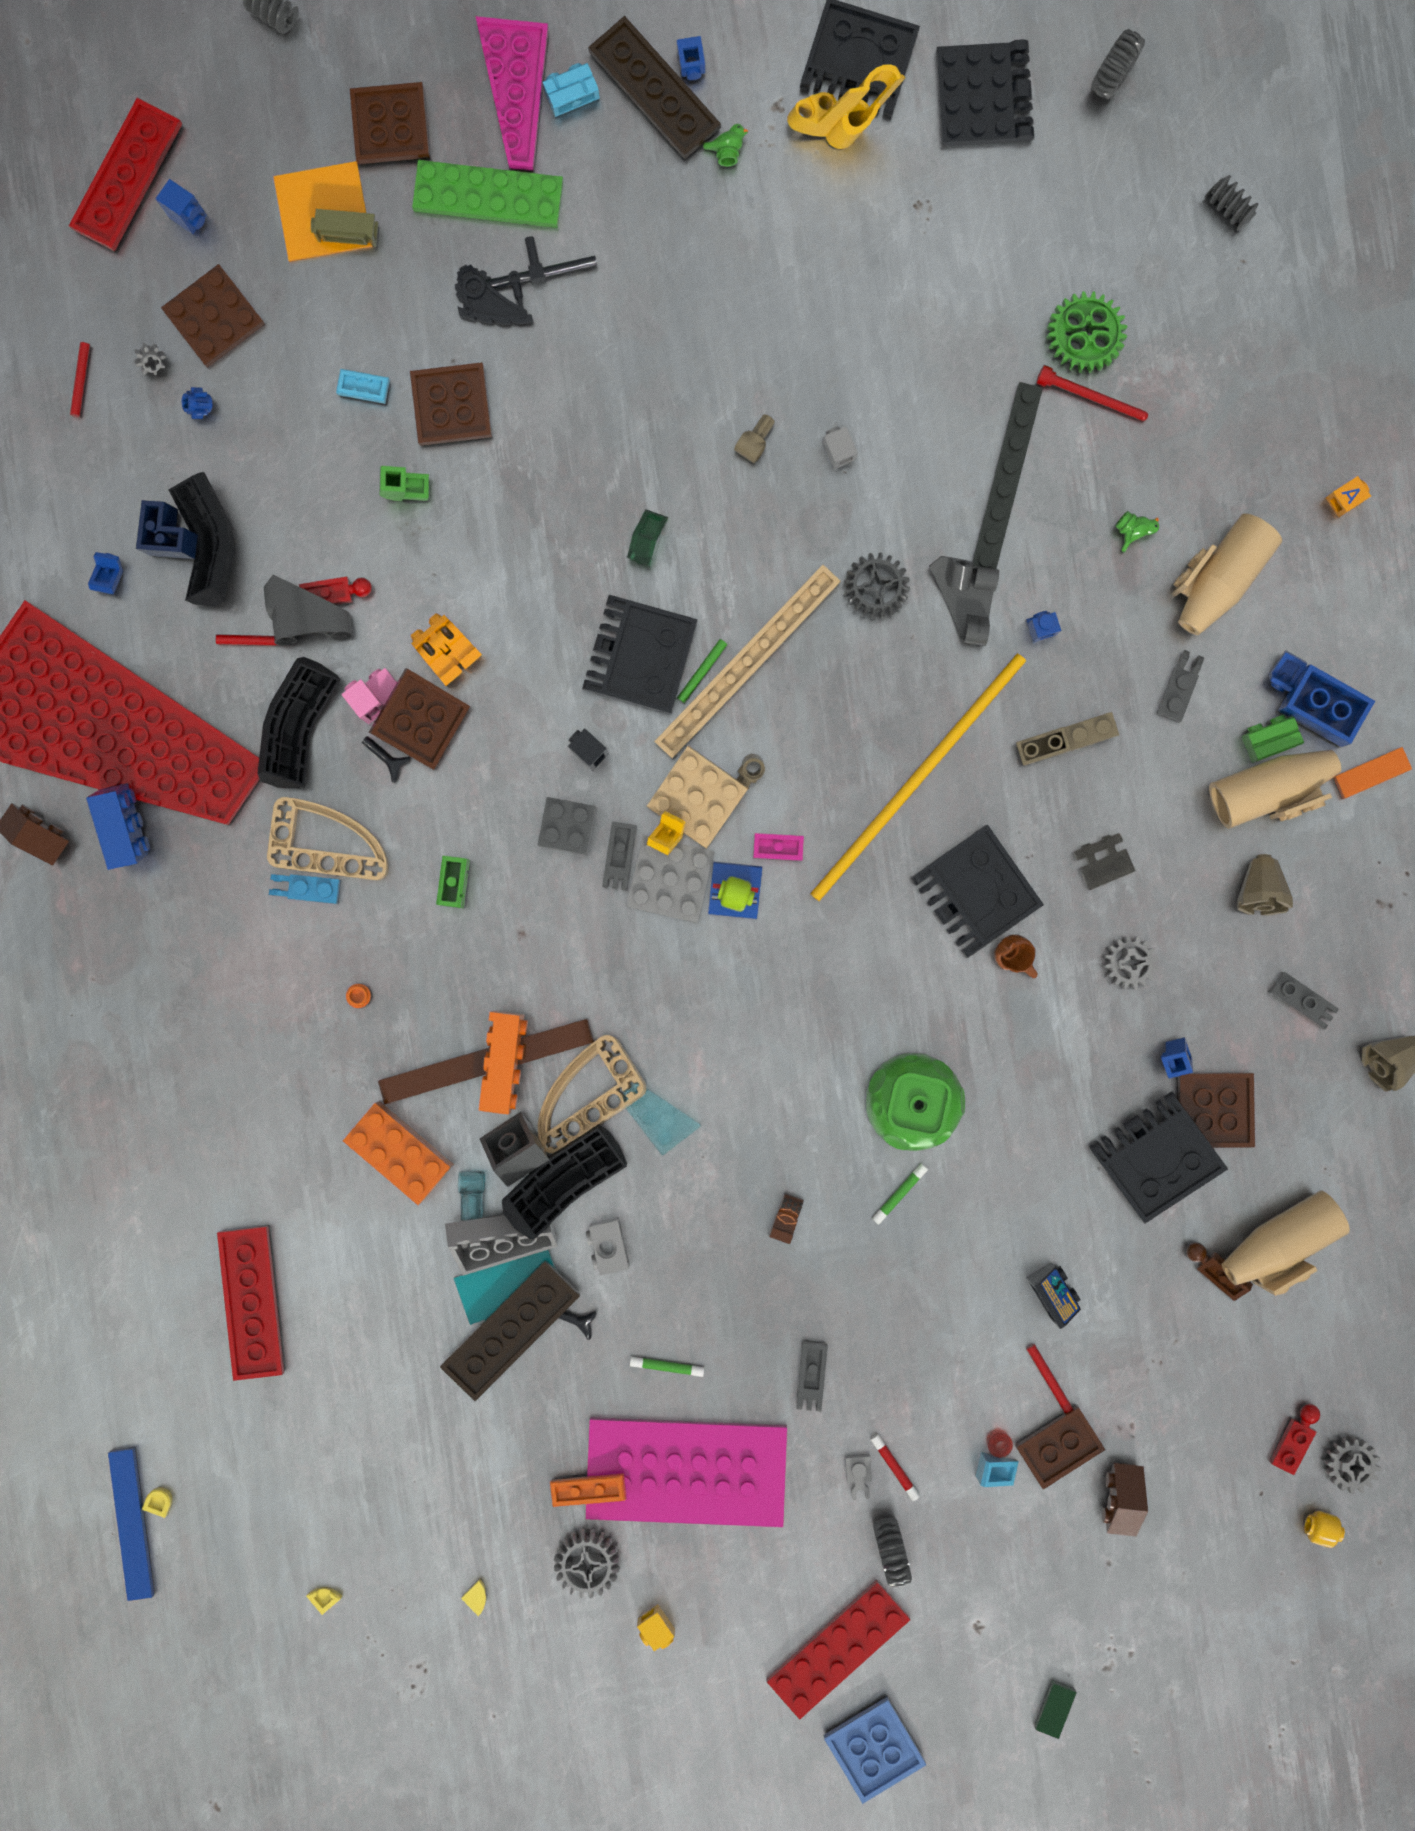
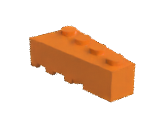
M503 1011L489 1012L488 1021H493V1026H490L487 1032L486 1042L490 1048L489 1051H486L483 1067L484 1071H486V1076L482 1078L479 1111L509 1115L512 1109H516L518 1095L514 1094L515 1084L519 1085L521 1070L517 1069L518 1059L522 1060L524 1055V1045H520L521 1037L526 1035L528 1020H524L525 1014Z

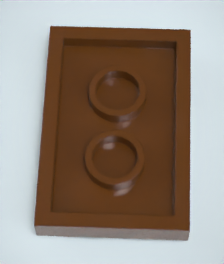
M1075 1406L1070 1412L1064 1413L1015 1445L1043 1490L1106 1450L1078 1406Z

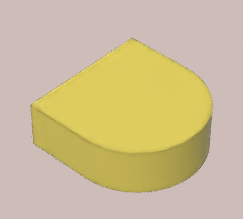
M163 1487L153 1489L147 1495L142 1510L165 1518L172 1505L171 1493Z

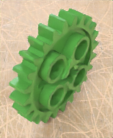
M1083 291L1079 299L1074 293L1071 296V302L1065 298L1062 306H1056V314L1052 313L1050 317L1052 323L1048 324L1047 329L1052 332L1048 333L1047 339L1054 341L1050 344L1049 349H1057L1054 358L1062 356L1061 365L1067 361L1070 362L1069 370L1077 365L1079 373L1082 372L1084 367H1087L1088 372L1091 373L1094 366L1100 371L1103 368V363L1109 366L1112 363L1111 358L1117 359L1119 356L1118 351H1122L1125 346L1122 342L1126 340L1127 335L1122 332L1127 329V325L1120 324L1124 320L1125 315L1117 316L1120 307L1114 309L1111 307L1113 299L1105 303L1104 294L1099 299H1096V294L1093 291L1090 298H1087L1085 291ZM1092 316H1100L1103 322H1095ZM1068 318L1077 319L1079 325L1070 324ZM1096 339H1101V340H1103V341L1105 342V345H1106V346H1105V347H1100V346H1098V345L1096 344L1095 340H1096ZM1071 342H1078L1081 345V349H1074L1071 346Z

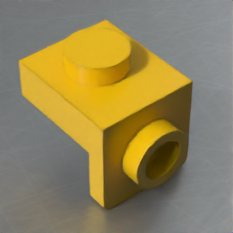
M664 811L661 815L660 824L648 837L647 845L669 855L682 839L685 821Z

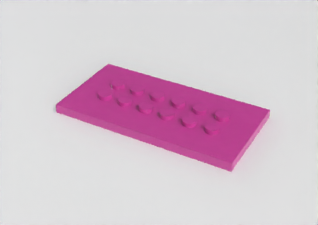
M590 1417L587 1477L624 1473L627 1499L625 1501L586 1504L585 1519L783 1527L787 1425Z

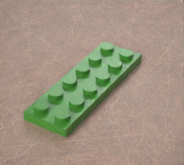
M418 160L412 208L414 212L558 228L563 177Z

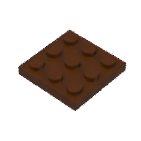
M422 82L350 88L357 164L430 158L425 95Z
M219 264L161 307L207 368L265 325Z
M483 362L410 371L417 437L420 446L492 437Z
M405 668L369 733L434 770L470 706L408 668Z
M1189 1073L1178 1076V1100L1213 1148L1255 1147L1254 1073Z

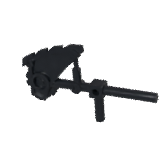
M526 237L525 244L530 262L528 271L519 273L511 271L509 275L491 279L490 276H487V272L484 270L478 271V268H474L471 264L459 268L460 271L457 272L458 277L456 279L458 283L455 284V291H457V298L461 299L464 305L463 308L458 307L459 315L466 319L475 321L476 318L482 323L493 324L492 321L500 325H511L510 322L516 324L533 323L532 314H528L527 310L523 307V294L520 284L526 281H531L532 285L546 282L545 277L597 266L596 257L590 256L543 267L542 263L539 262L534 237ZM512 285L514 297L518 305L508 300L496 291L495 288Z

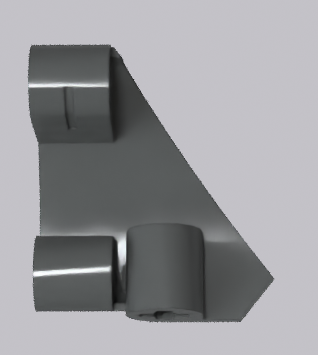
M940 556L929 565V568L949 607L962 641L964 643L986 646L990 631L989 615L993 593L998 585L999 569L975 566L968 560Z
M272 575L264 585L265 607L268 616L273 621L275 644L280 646L293 645L297 642L296 635L322 633L334 640H345L352 637L350 613L343 608L275 575Z

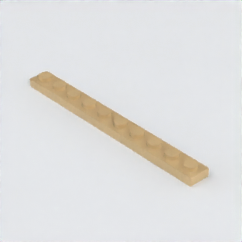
M822 565L654 742L673 759L841 581L827 567Z

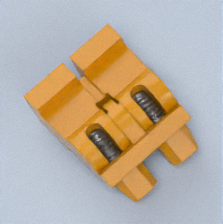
M435 613L429 619L428 623L431 626L425 632L417 629L411 634L413 640L411 644L444 685L447 686L462 673V670L458 667L459 664L466 669L482 654L445 615L440 616Z

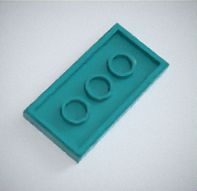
M550 1250L538 1252L464 1276L461 1274L454 1277L453 1279L469 1324L472 1325L486 1320L544 1260L556 1269Z

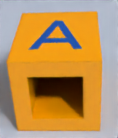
M1357 476L1328 495L1326 500L1338 518L1366 501L1371 495L1368 485Z

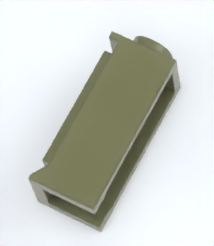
M316 209L315 218H311V232L314 233L318 242H321V239H323L325 242L359 245L370 243L374 247L377 246L379 223L375 221V214Z

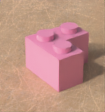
M386 668L375 670L369 675L368 678L370 680L366 683L361 679L358 682L356 680L350 682L344 688L345 692L341 694L358 717L367 724H370L378 717L397 683Z

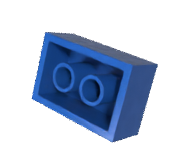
M1310 664L1305 667L1294 683L1292 692L1288 691L1278 712L1287 717H1295L1296 722L1336 745L1344 747L1352 744L1375 700Z
M128 783L99 789L86 797L108 870L137 864L149 854V841L146 836H143L141 829L143 826L142 817L139 812H136L134 803H136L135 793L133 789H129Z

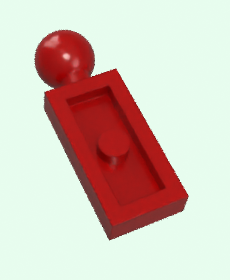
M347 576L299 584L300 588L335 605L353 602L351 594H355L358 597H366L372 590L370 581L362 577L357 578L353 584H350Z
M1306 1404L1301 1408L1300 1422L1293 1418L1291 1419L1269 1461L1272 1465L1292 1475H1295L1317 1433L1315 1429L1310 1427L1311 1424L1317 1423L1320 1419V1410L1313 1404Z

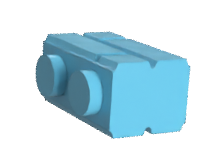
M580 63L574 64L567 72L562 74L552 73L547 76L545 81H542L545 95L555 117L600 99L599 89L588 63L583 65Z

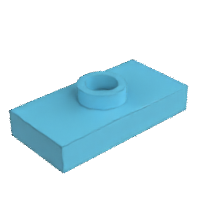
M340 369L336 393L340 396L385 404L390 379L389 377Z

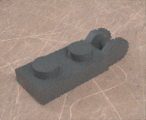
M1187 650L1182 652L1177 667L1173 669L1157 714L1181 722L1199 677L1198 673L1204 661V657L1198 655L1193 663L1191 672L1183 670L1189 659L1190 652Z

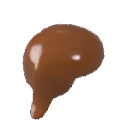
M1018 934L1003 938L994 951L996 963L1004 970H1010L1015 973L1025 972L1032 978L1037 977L1038 973L1033 967L1036 955L1033 944L1027 938Z

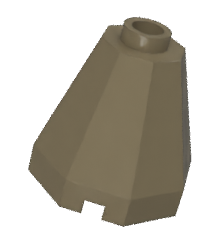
M1269 854L1257 855L1249 864L1237 899V910L1249 915H1254V910L1261 911V915L1265 916L1287 913L1289 908L1293 907V897L1278 860L1272 858Z
M1415 1035L1373 1042L1362 1048L1361 1061L1364 1067L1369 1064L1372 1072L1368 1073L1370 1079L1384 1091L1392 1089L1397 1091L1401 1089L1415 1073Z

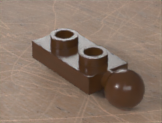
M1198 1242L1191 1243L1187 1247V1257L1193 1262H1200L1197 1270L1233 1301L1251 1291L1253 1284L1250 1281L1234 1285L1228 1279L1222 1268V1263L1225 1260L1216 1252L1208 1256L1204 1245Z

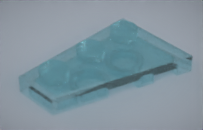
M639 1083L633 1084L628 1091L623 1092V1094L627 1095L630 1092H635L637 1094V1087L640 1086ZM647 1088L645 1094L640 1099L626 1107L627 1111L662 1156L702 1126Z

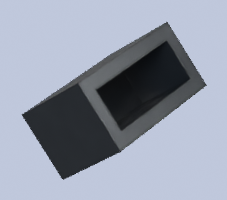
M585 728L581 732L577 730L568 740L570 742L568 745L570 751L591 771H594L609 755L607 748Z

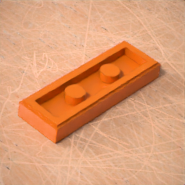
M1400 747L1333 777L1342 799H1345L1410 771L1412 767L1403 747Z
M624 1473L554 1479L550 1481L553 1507L616 1502L627 1499Z

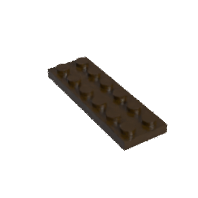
M625 15L588 47L589 53L684 159L721 128V123Z
M544 1260L440 1365V1368L466 1394L476 1401L580 1297V1293L551 1264Z

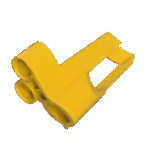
M894 65L879 66L868 74L858 88L849 89L838 101H836L833 94L827 92L813 94L800 100L789 112L787 122L793 130L800 133L826 137L828 143L834 148H848L870 125L878 109L903 82L905 76L900 74L898 68ZM873 81L884 82L887 87L869 107L862 98L870 90V83Z

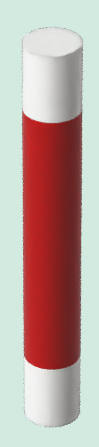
M879 1434L870 1438L871 1442L912 1501L917 1500L920 1494Z

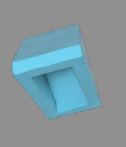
M981 1452L976 1471V1478L980 1486H1013L1019 1461Z

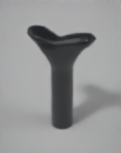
M366 736L362 744L387 765L391 774V782H396L400 767L408 763L410 757H392L369 736Z
M565 1311L558 1319L577 1326L589 1341L592 1337L591 1322L595 1319L597 1312L594 1311L587 1315L578 1316Z

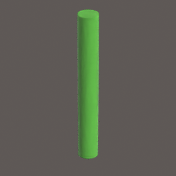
M719 639L678 695L677 699L685 704L728 645L725 641Z

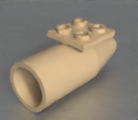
M1246 513L1241 514L1218 547L1211 545L1207 550L1202 548L1198 554L1196 553L1187 565L1190 568H1187L1173 584L1176 588L1172 592V595L1175 597L1180 593L1188 597L1178 621L1186 631L1194 635H1200L1240 601L1281 545L1282 537L1278 531L1257 516Z
M1333 750L1279 756L1211 782L1209 785L1210 798L1219 820L1228 829L1274 811L1275 813L1269 815L1270 819L1279 818L1280 822L1302 815L1301 810L1305 813L1326 806L1324 801L1331 799L1332 796L1330 793L1323 795L1320 787L1341 772V763Z
M1320 1190L1257 1227L1222 1263V1268L1234 1285L1252 1281L1255 1285L1275 1296L1284 1294L1291 1286L1308 1280L1310 1275L1317 1271L1314 1265L1304 1260L1349 1234L1348 1221L1335 1200L1329 1194Z

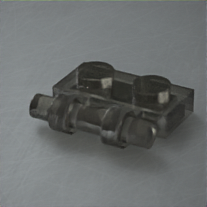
M1120 833L1112 836L1106 835L1102 837L1101 841L1091 845L1087 843L1081 846L1082 849L1074 851L1077 861L1086 858L1088 863L1079 868L1088 890L1135 872L1127 849L1118 852L1115 849L1116 844L1123 842ZM1106 849L1108 856L1096 860L1095 853Z

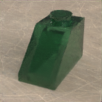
M645 509L633 532L627 558L639 564L651 565L668 521L667 516Z

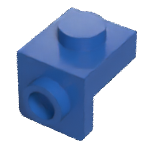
M95 552L93 557L96 566L88 582L89 589L114 595L123 573L120 559L118 556L110 553Z
M1285 650L1269 673L1271 685L1281 692H1284V690L1292 692L1294 689L1293 685L1307 666V662Z

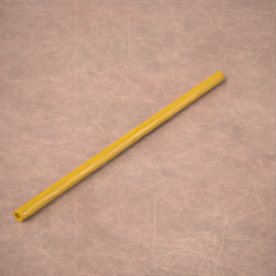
M1017 653L813 889L810 895L817 901H820L1024 665L1026 660L1023 656Z

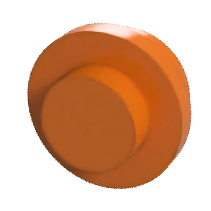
M354 984L348 988L346 1000L354 1008H363L370 1002L371 992L363 984Z

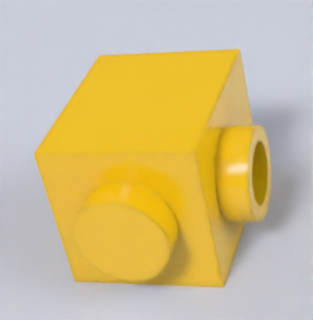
M658 1604L638 1618L637 1628L640 1631L639 1636L646 1646H651L653 1651L660 1647L664 1649L673 1642L675 1628Z

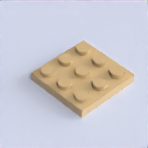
M687 746L647 807L659 816L666 811L685 821L683 833L707 849L749 787L691 746Z

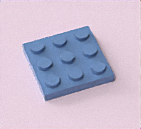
M885 1697L824 1734L825 1742L862 1804L926 1766L925 1759L888 1697Z

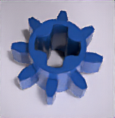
M191 387L190 391H186L183 394L181 400L184 412L191 414L192 419H203V415H208L211 412L212 398L207 392H203V388Z

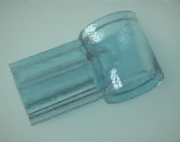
M459 1171L458 1192L461 1194V1220L483 1218L485 1172Z

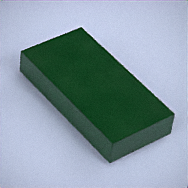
M1052 1680L1035 1723V1730L1059 1739L1075 1699L1076 1690Z

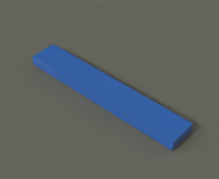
M135 1447L111 1450L108 1452L127 1601L152 1598L154 1596V1587L144 1512L142 1510L143 1504Z

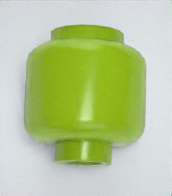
M730 876L726 881L722 880L717 899H720L723 907L742 912L746 905H752L755 892L751 891L752 886L749 881Z

